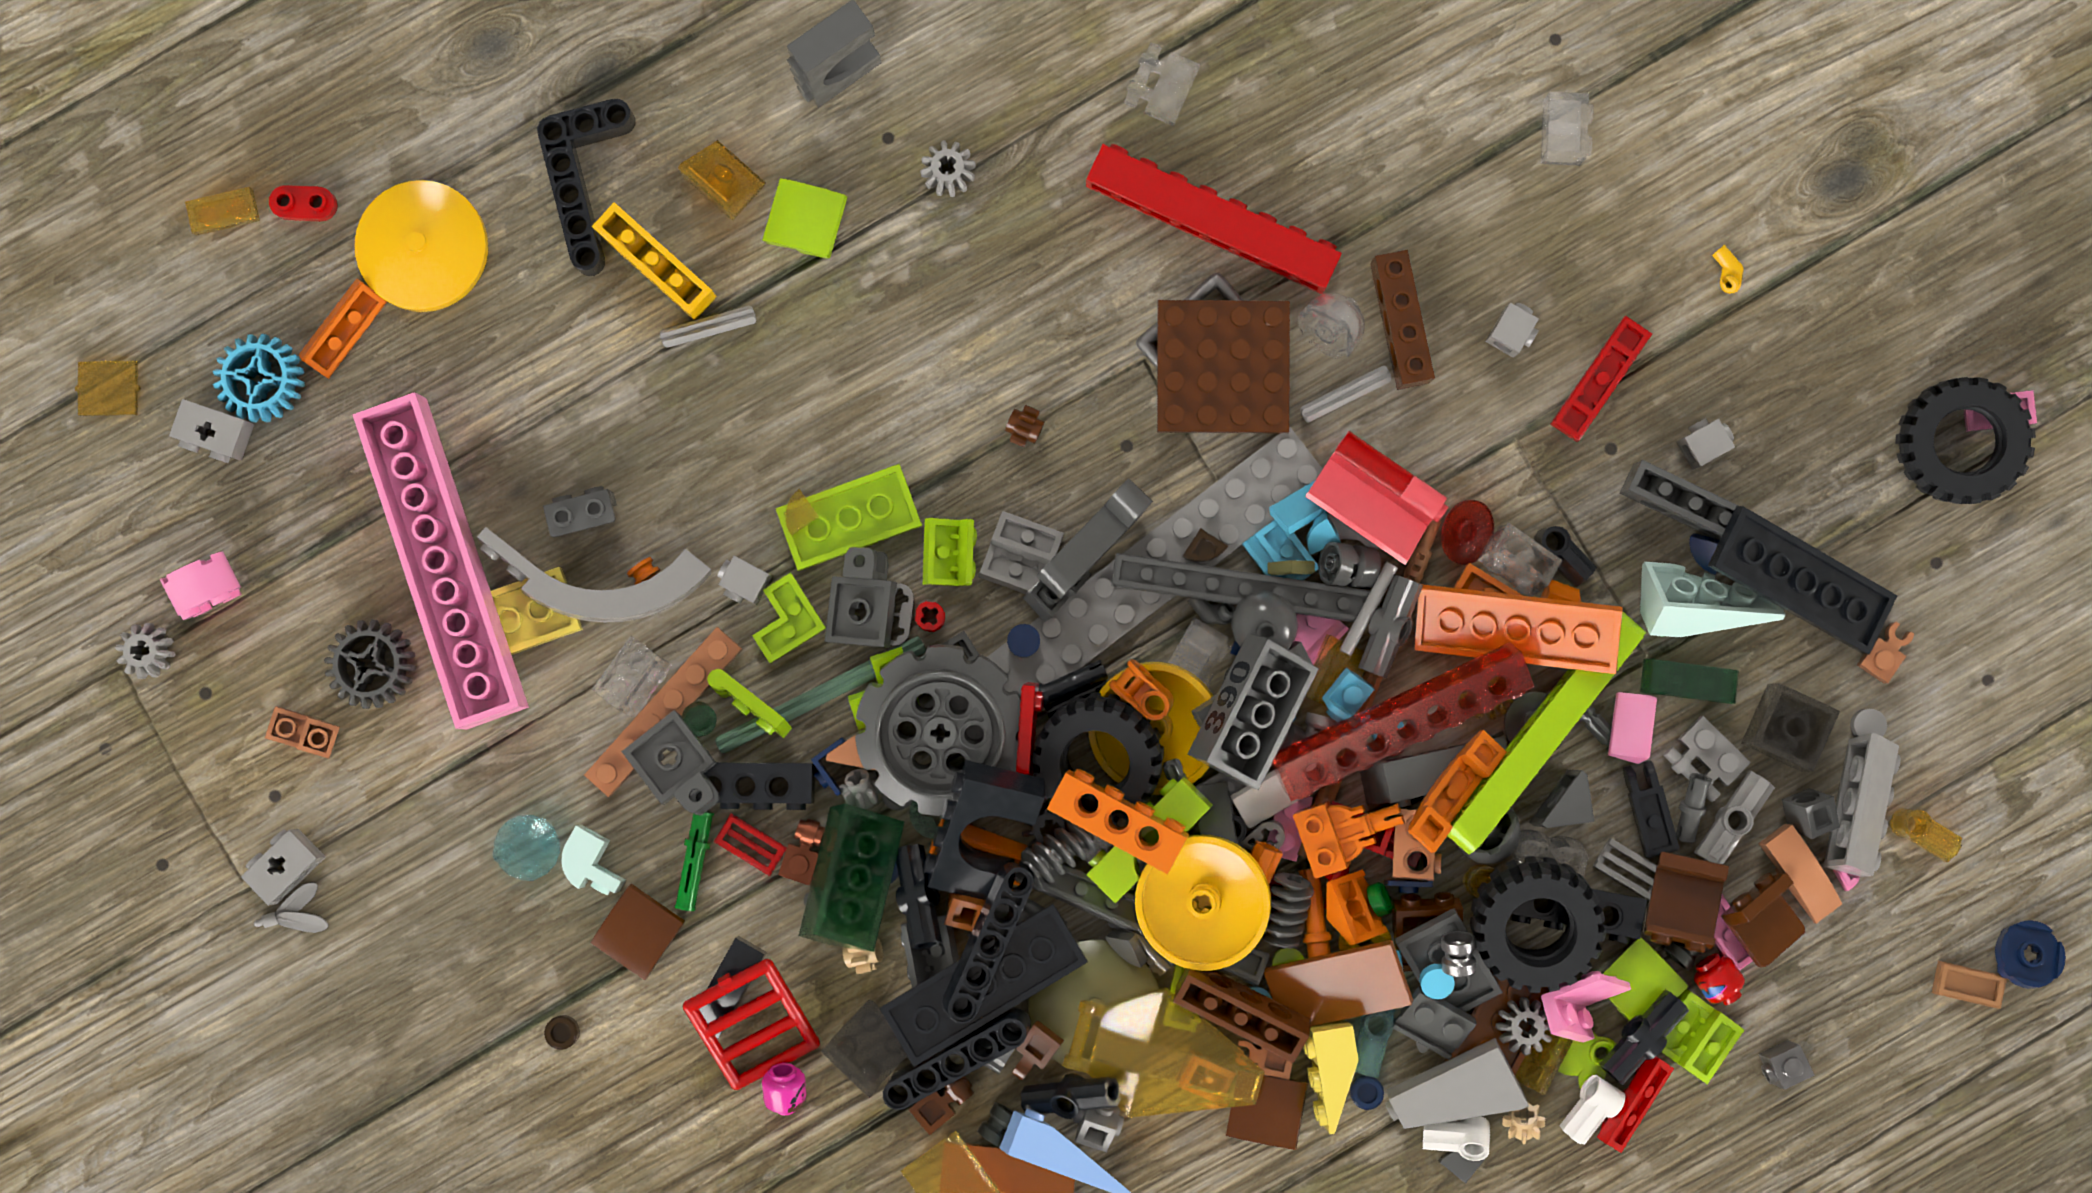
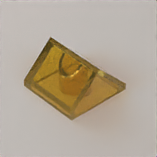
M718 140L680 163L678 167L683 177L732 221L766 184L765 181Z

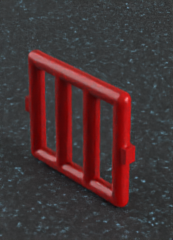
M764 959L732 977L730 973L725 974L717 979L718 984L686 1000L682 1006L690 1022L734 1090H740L759 1080L772 1066L779 1063H791L820 1046L818 1036L771 959ZM765 974L773 987L772 990L707 1023L699 1010L700 1008ZM778 1001L782 1002L789 1015L723 1049L715 1036L717 1033ZM796 1026L804 1041L741 1074L737 1072L731 1060Z

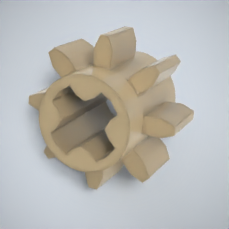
M869 931L850 935V942L843 945V958L848 968L856 967V974L876 970V963L883 960V949L880 940L877 937L870 938Z
M1528 1103L1529 1107L1509 1111V1115L1503 1116V1126L1510 1127L1508 1132L1509 1139L1515 1137L1521 1140L1523 1144H1526V1141L1532 1137L1537 1140L1540 1139L1539 1128L1545 1127V1117L1538 1116L1540 1107L1538 1104L1532 1106Z

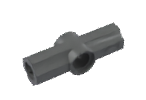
M1394 574L1382 607L1376 609L1370 620L1369 634L1371 636L1358 668L1384 678L1388 677L1399 646L1405 644L1411 633L1413 625L1411 615L1422 590V584Z

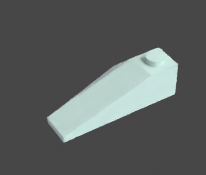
M1644 561L1642 565L1640 614L1650 635L1685 637L1783 620L1786 615L1783 608L1737 582L1733 583L1732 586L1720 583L1715 580V575L1705 572L1702 577L1686 573L1685 567L1677 564Z

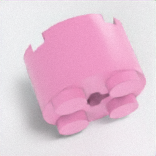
M223 551L210 555L211 559L207 561L197 560L160 579L177 615L181 616L183 620L197 617L212 610L210 603L212 606H215L222 602H229L242 595L239 590L241 586Z

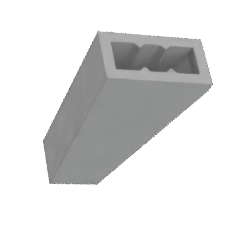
M1496 1038L1387 1089L1389 1101L1385 1103L1393 1121L1399 1119L1404 1129L1521 1110L1529 1107L1526 1096Z

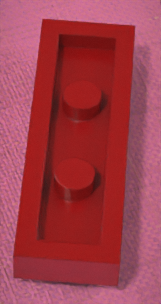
M1657 1056L1653 1059L1645 1060L1636 1070V1075L1628 1088L1622 1091L1626 1097L1621 1111L1612 1118L1607 1117L1603 1121L1597 1138L1622 1153L1674 1068Z

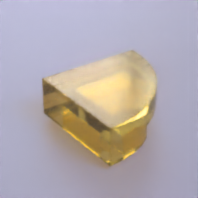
M800 489L791 496L786 509V526L791 535H794L819 517Z

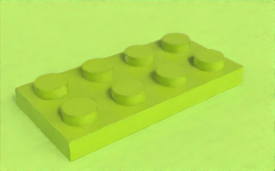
M900 464L775 508L798 571L845 555L850 547L864 548L922 527Z

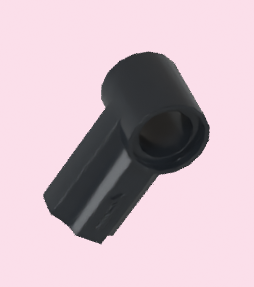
M1563 527L1543 528L1534 536L1533 544L1537 553L1545 556L1573 587H1578L1585 582L1597 569L1589 558L1571 540L1570 534ZM1549 533H1553L1558 539V546L1555 550H1551L1546 545V537Z

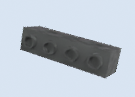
M1645 460L1633 464L1619 493L1718 540L1721 539L1736 506H1739Z

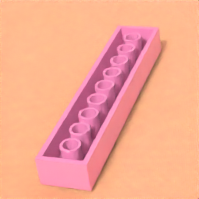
M414 392L353 414L455 729L467 730L529 708L427 398Z

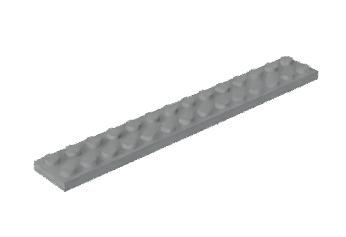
M1289 426V433L1278 434L1122 554L1214 567L1242 546V543L1275 520L1270 515L1269 507L1315 481L1322 471V467ZM1200 528L1228 545L1221 555L1209 561L1195 562L1182 557ZM1113 560L1088 579L1076 594L1068 598L1052 618L1044 622L1039 617L1029 624L1040 635V646L1035 654L1024 658L1018 657L1010 651L1006 642L987 656V658L997 664L1007 674L1008 678L1007 682L1003 685L1004 689L1008 692L1018 691L1019 695H1021V688L1027 682L1042 683L1044 685L1081 669L1175 596L1111 586L1115 560ZM956 695L950 699L951 705L957 710H963L969 706L968 700L964 696ZM934 698L924 704V707L930 708L935 705ZM938 724L943 732L946 733L947 730L944 729V724ZM971 725L966 728V734L971 739H979L984 735L982 728L977 725Z

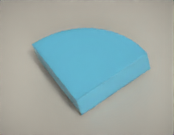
M1327 512L1315 518L1314 524L1306 537L1310 555L1321 551L1329 542H1341L1340 536Z

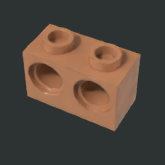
M1401 809V812L1396 814V816L1403 814L1405 824L1395 826L1393 878L1434 881V873L1441 874L1442 853H1431L1408 832L1409 825L1417 810ZM1414 853H1421L1427 858V866L1421 871H1413L1408 866V858Z

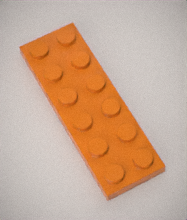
M1423 585L1417 604L1415 650L1616 674L1623 607Z

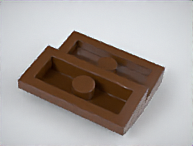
M630 884L590 943L643 980H646L666 949L675 939L685 920L633 884Z
M1238 1069L1226 1136L1296 1150L1308 1083Z

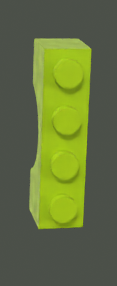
M1185 776L1179 782L1172 778L1159 791L1163 798L1155 806L1150 801L1147 803L1148 806L1155 810L1153 815L1164 821L1169 817L1185 826V832L1213 805ZM1151 826L1142 828V838L1155 828ZM1116 846L1108 853L1102 849L1089 862L1093 868L1087 873V876L1114 903L1140 879L1141 871L1137 858Z

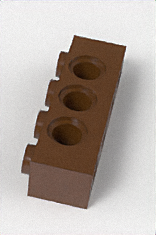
M1408 249L1377 255L1371 261L1370 266L1396 388L1401 390L1429 384L1435 379Z
M1185 968L1176 985L1174 1003L1292 1063L1295 1062L1310 1036V1018L1215 970L1198 971Z

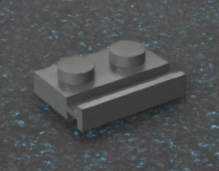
M1418 986L1412 994V1005L1403 1007L1399 1016L1393 1019V1029L1450 1060L1453 1051L1460 1047L1476 1026V1018L1443 999L1427 997L1421 987Z

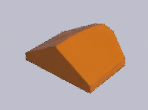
M1363 870L1327 882L1326 919L1351 946L1387 933V927L1383 926L1382 917H1378L1375 914L1368 900L1367 886L1369 884L1364 878L1366 874Z

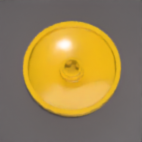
M428 180L400 183L378 195L363 213L355 235L357 265L368 286L390 304L409 311H435L461 300L473 289L480 279L488 256L486 228L475 207L453 188Z
M1165 662L1140 663L1155 679L1169 689L1174 698L1173 707L1170 712L1161 720H1151L1150 722L1153 728H1158L1161 735L1159 743L1164 746L1162 765L1168 760L1179 759L1183 767V773L1186 774L1187 779L1193 784L1204 775L1209 766L1187 755L1200 730L1191 711L1209 700L1213 695L1197 676L1182 667ZM1127 668L1121 670L1107 681L1099 692L1102 697H1108L1110 694L1117 695L1110 688L1109 683L1112 680H1117ZM1135 676L1127 683L1128 686L1135 680ZM1156 695L1149 697V705L1155 711L1164 710L1165 704L1161 697ZM1121 698L1119 699V701H1122V702H1124V703H1128V702L1124 701V700L1121 699ZM1088 731L1090 745L1096 760L1114 781L1120 783L1127 775L1130 765L1125 747L1118 739L1108 733ZM1162 771L1158 785L1152 795H1161L1159 791L1169 782L1164 771Z
M1191 835L1187 838L1168 875L1149 864L1145 866L1136 888L1135 910L1139 926L1145 938L1162 957L1183 968L1212 971L1237 963L1256 947L1269 922L1271 894L1263 870L1244 848L1228 839L1214 835Z

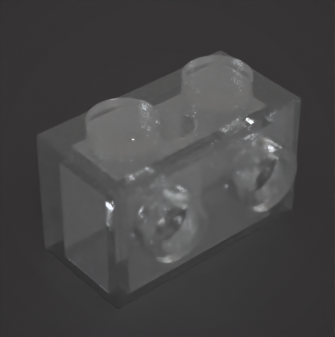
M1508 522L1491 535L1478 561L1484 564L1489 572L1501 576L1511 583L1516 591L1532 597L1549 585L1562 559Z

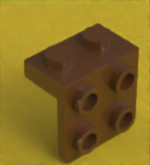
M1787 872L1777 875L1767 873L1754 882L1755 886L1750 891L1735 898L1731 902L1732 906L1721 915L1756 966L1760 968L1771 964L1805 933V926L1781 895L1794 884Z

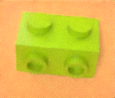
M925 519L922 585L956 587L972 585V579L976 573L973 547L977 541V531L974 528L973 519Z

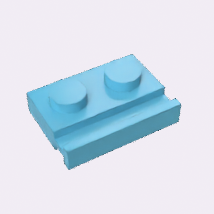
M1273 520L1242 543L1244 549L1264 575L1270 576L1268 574V562L1289 560L1315 561L1294 532L1289 535L1276 520ZM1315 562V571H1317L1319 567ZM1288 574L1276 577L1303 581L1311 574Z

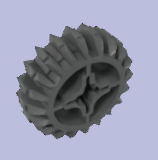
M372 619L367 626L365 621L359 620L356 625L357 630L352 625L345 626L347 637L339 633L334 636L336 641L340 643L338 646L328 645L327 649L334 652V657H326L324 662L333 664V669L325 671L324 674L327 677L335 676L336 679L329 686L331 689L342 687L338 697L345 699L350 695L349 705L356 706L361 701L362 708L369 709L373 702L376 708H382L384 699L388 703L396 701L393 691L399 695L406 693L405 688L400 685L402 682L407 684L413 682L411 677L405 675L406 671L416 670L415 665L407 664V659H413L415 652L404 651V649L410 646L411 642L407 639L399 641L403 632L399 629L391 632L392 625L385 622L380 627L379 621ZM376 637L373 644H369L364 652L357 653L351 651L361 640ZM385 644L389 646L393 654L394 667H391L385 661V652L387 650L384 647ZM374 658L372 662H376L375 666L383 670H366L368 667L365 666V662L359 659ZM347 661L355 667L356 673L353 679L356 681L355 684L348 675ZM378 675L390 678L381 688L370 692L365 691L367 685L372 684Z

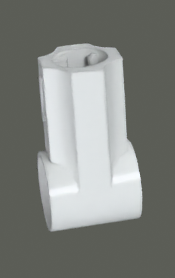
M1592 1075L1582 1085L1580 1100L1559 1126L1574 1141L1585 1145L1606 1117L1612 1118L1621 1111L1625 1103V1093L1598 1075Z
M1482 1116L1461 1119L1460 1122L1449 1121L1424 1126L1423 1149L1459 1152L1463 1158L1471 1161H1480L1489 1155L1490 1123Z

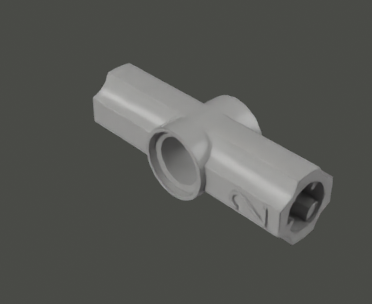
M1748 771L1727 804L1717 811L1715 822L1694 851V854L1703 861L1723 865L1741 837L1752 829L1754 818L1775 787L1762 776ZM1736 811L1740 816V824L1737 828L1732 829L1728 824V817L1732 812Z

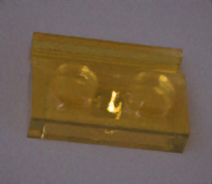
M1326 634L1313 664L1319 669L1305 696L1325 707L1327 706L1322 697L1346 667L1361 678L1365 671L1358 668L1364 651L1355 648L1352 655L1349 656L1339 650L1344 641Z

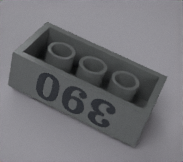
M1247 634L1187 755L1241 784L1259 790L1319 668L1267 638Z

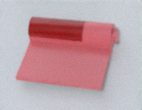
M1350 431L1341 440L1305 496L1404 565L1410 559L1430 522L1434 520L1438 523L1449 508V506L1444 504L1447 497Z

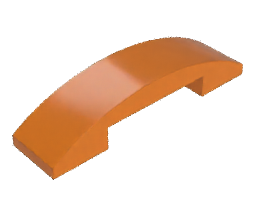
M1480 730L1456 755L1433 784L1413 816L1408 832L1427 850L1435 853L1452 830L1451 822L1482 779L1490 777L1507 751L1488 733Z

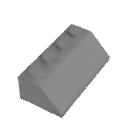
M1869 733L1851 738L1848 741L1836 801L1840 828L1830 831L1824 868L1866 877L1874 876V871H1877L1880 866L1881 853L1878 850L1880 840L1885 837L1888 821L1885 819L1887 807L1893 801L1894 788L1891 787L1893 774H1896L1899 769L1901 758L1900 755H1897L1899 745L1878 734Z

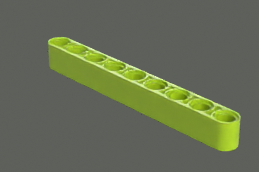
M1625 612L1622 613L1617 671L1646 634V631ZM1568 669L1506 747L1507 753L1490 777L1483 778L1451 822L1453 828L1447 836L1467 854H1471L1478 849L1615 674Z

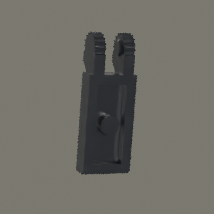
M1652 761L1643 762V773L1650 787L1643 790L1639 789L1636 773L1632 766L1623 767L1625 783L1630 792L1628 793V798L1645 858L1658 856L1661 852L1670 853L1680 850L1664 789L1659 784Z

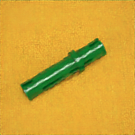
M707 811L703 815L693 813L689 837L685 838L684 845L687 848L676 904L674 905L676 909L685 911L696 910L695 906L706 850H710L711 842H708L714 816L713 812Z

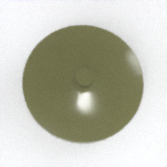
M1106 939L1079 940L1076 942L1088 963L1029 997V1017L1031 1026L1038 1020L1064 1040L1052 1057L1058 1063L1083 1073H1108L1121 1069L1135 1061L1151 1044L1161 1019L1160 990L1154 974L1146 963L1142 967L1128 963L1112 949Z

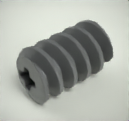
M1067 820L1064 823L1065 830L1057 827L1053 832L1054 837L1048 834L1043 837V845L1035 842L1032 844V852L1026 849L1021 852L1023 867L1031 873L1033 884L1039 890L1043 889L1040 880L1042 877L1050 883L1054 881L1052 870H1055L1061 876L1065 874L1062 865L1064 862L1074 868L1076 866L1073 858L1074 855H1077L1083 861L1087 859L1084 848L1087 847L1093 853L1096 852L1094 842L1083 828Z
M1277 872L1274 874V880L1279 884L1271 886V892L1276 896H1271V907L1273 908H1271L1270 920L1265 930L1269 933H1265L1262 938L1271 945L1292 949L1301 944V934L1305 929L1304 922L1308 917L1307 910L1311 906L1310 898L1314 894V888L1309 880L1300 875Z

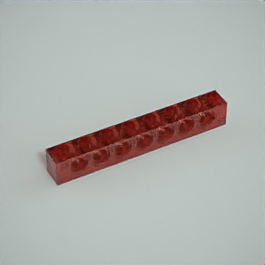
M1508 642L1279 750L1272 765L1282 789L1291 802L1296 799H1305L1311 796L1317 789L1326 785L1337 784L1345 776L1353 772L1369 769L1375 762L1387 756H1396L1402 753L1408 746L1417 742L1428 741L1436 733L1447 728L1458 727L1466 719L1478 713H1487L1493 710L1497 704L1508 699L1519 698L1527 690L1535 686L1522 652L1511 642ZM1498 676V680L1496 681V683L1491 686H1488L1489 682L1494 677ZM1468 691L1465 698L1458 700L1461 693ZM1438 705L1434 713L1427 715L1431 707ZM1408 719L1404 727L1397 729L1401 721ZM1378 734L1373 742L1367 743L1370 736ZM1348 748L1343 756L1336 757L1340 750ZM1317 763L1313 770L1306 771L1310 764Z

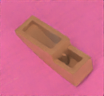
M1782 825L1758 843L1776 867V873L1787 872L1794 884L1788 889L1815 924L1842 905L1826 873L1793 825Z

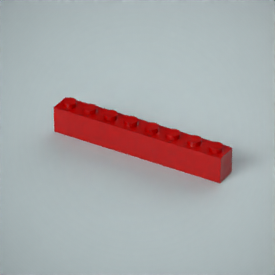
M1102 144L1086 178V187L1317 293L1323 294L1342 254L1336 251V245L1323 239H1319L1318 242L1306 237L1307 233L1298 227L1289 226V228L1279 225L1276 223L1277 219L1270 214L1259 212L1257 215L1247 210L1248 206L1239 200L1230 198L1227 201L1217 196V191L1208 186L1200 185L1198 188L1187 183L1188 179L1180 173L1170 171L1169 174L1157 169L1158 165L1149 159L1140 158V160L1130 157L1128 156L1129 152L1118 145L1111 144L1108 147Z

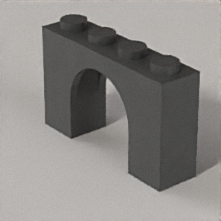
M854 0L842 6L787 45L790 54L787 62L798 85L797 89L807 102L813 100L818 108L882 63L880 54L870 42V39L875 36L873 25Z

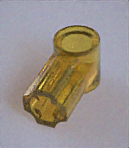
M1900 809L1891 817L1890 826L1894 834L1910 840L1943 862H1949L1954 856H1957L1962 847V837L1931 819L1930 815L1925 811ZM1911 816L1915 820V828L1912 832L1909 831L1907 826Z

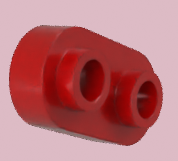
M283 185L275 188L269 197L271 211L284 220L327 221L335 215L338 207L336 197L326 188L318 186ZM288 196L290 199L288 205L281 206V199ZM322 198L321 206L314 208V200Z

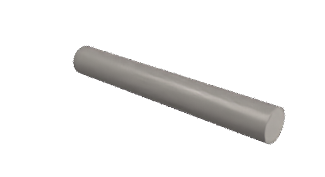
M1385 563L1339 649L1341 652L1349 656L1354 652L1398 569L1393 564Z

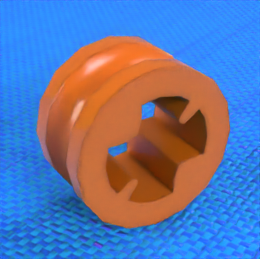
M651 557L642 560L627 572L629 578L633 577L635 579L634 585L652 578L661 571L659 567L652 565L653 559Z

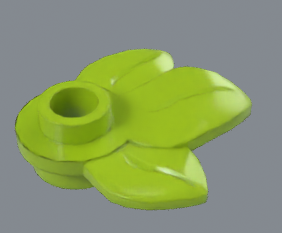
M1594 1032L1595 1039L1584 1043L1563 1037L1567 1046L1555 1057L1553 1068L1564 1075L1578 1076L1580 1090L1584 1082L1592 1075H1598L1605 1080L1606 1072L1599 1065L1604 1058L1598 1059L1596 1057V1050L1599 1047H1605L1607 1055L1616 1045L1610 1038L1596 1036Z

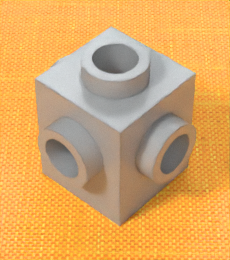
M1121 1101L1117 1107L1080 1110L1077 1116L1073 1118V1122L1078 1123L1075 1142L1107 1153L1114 1136H1119L1123 1126L1124 1117L1119 1115Z

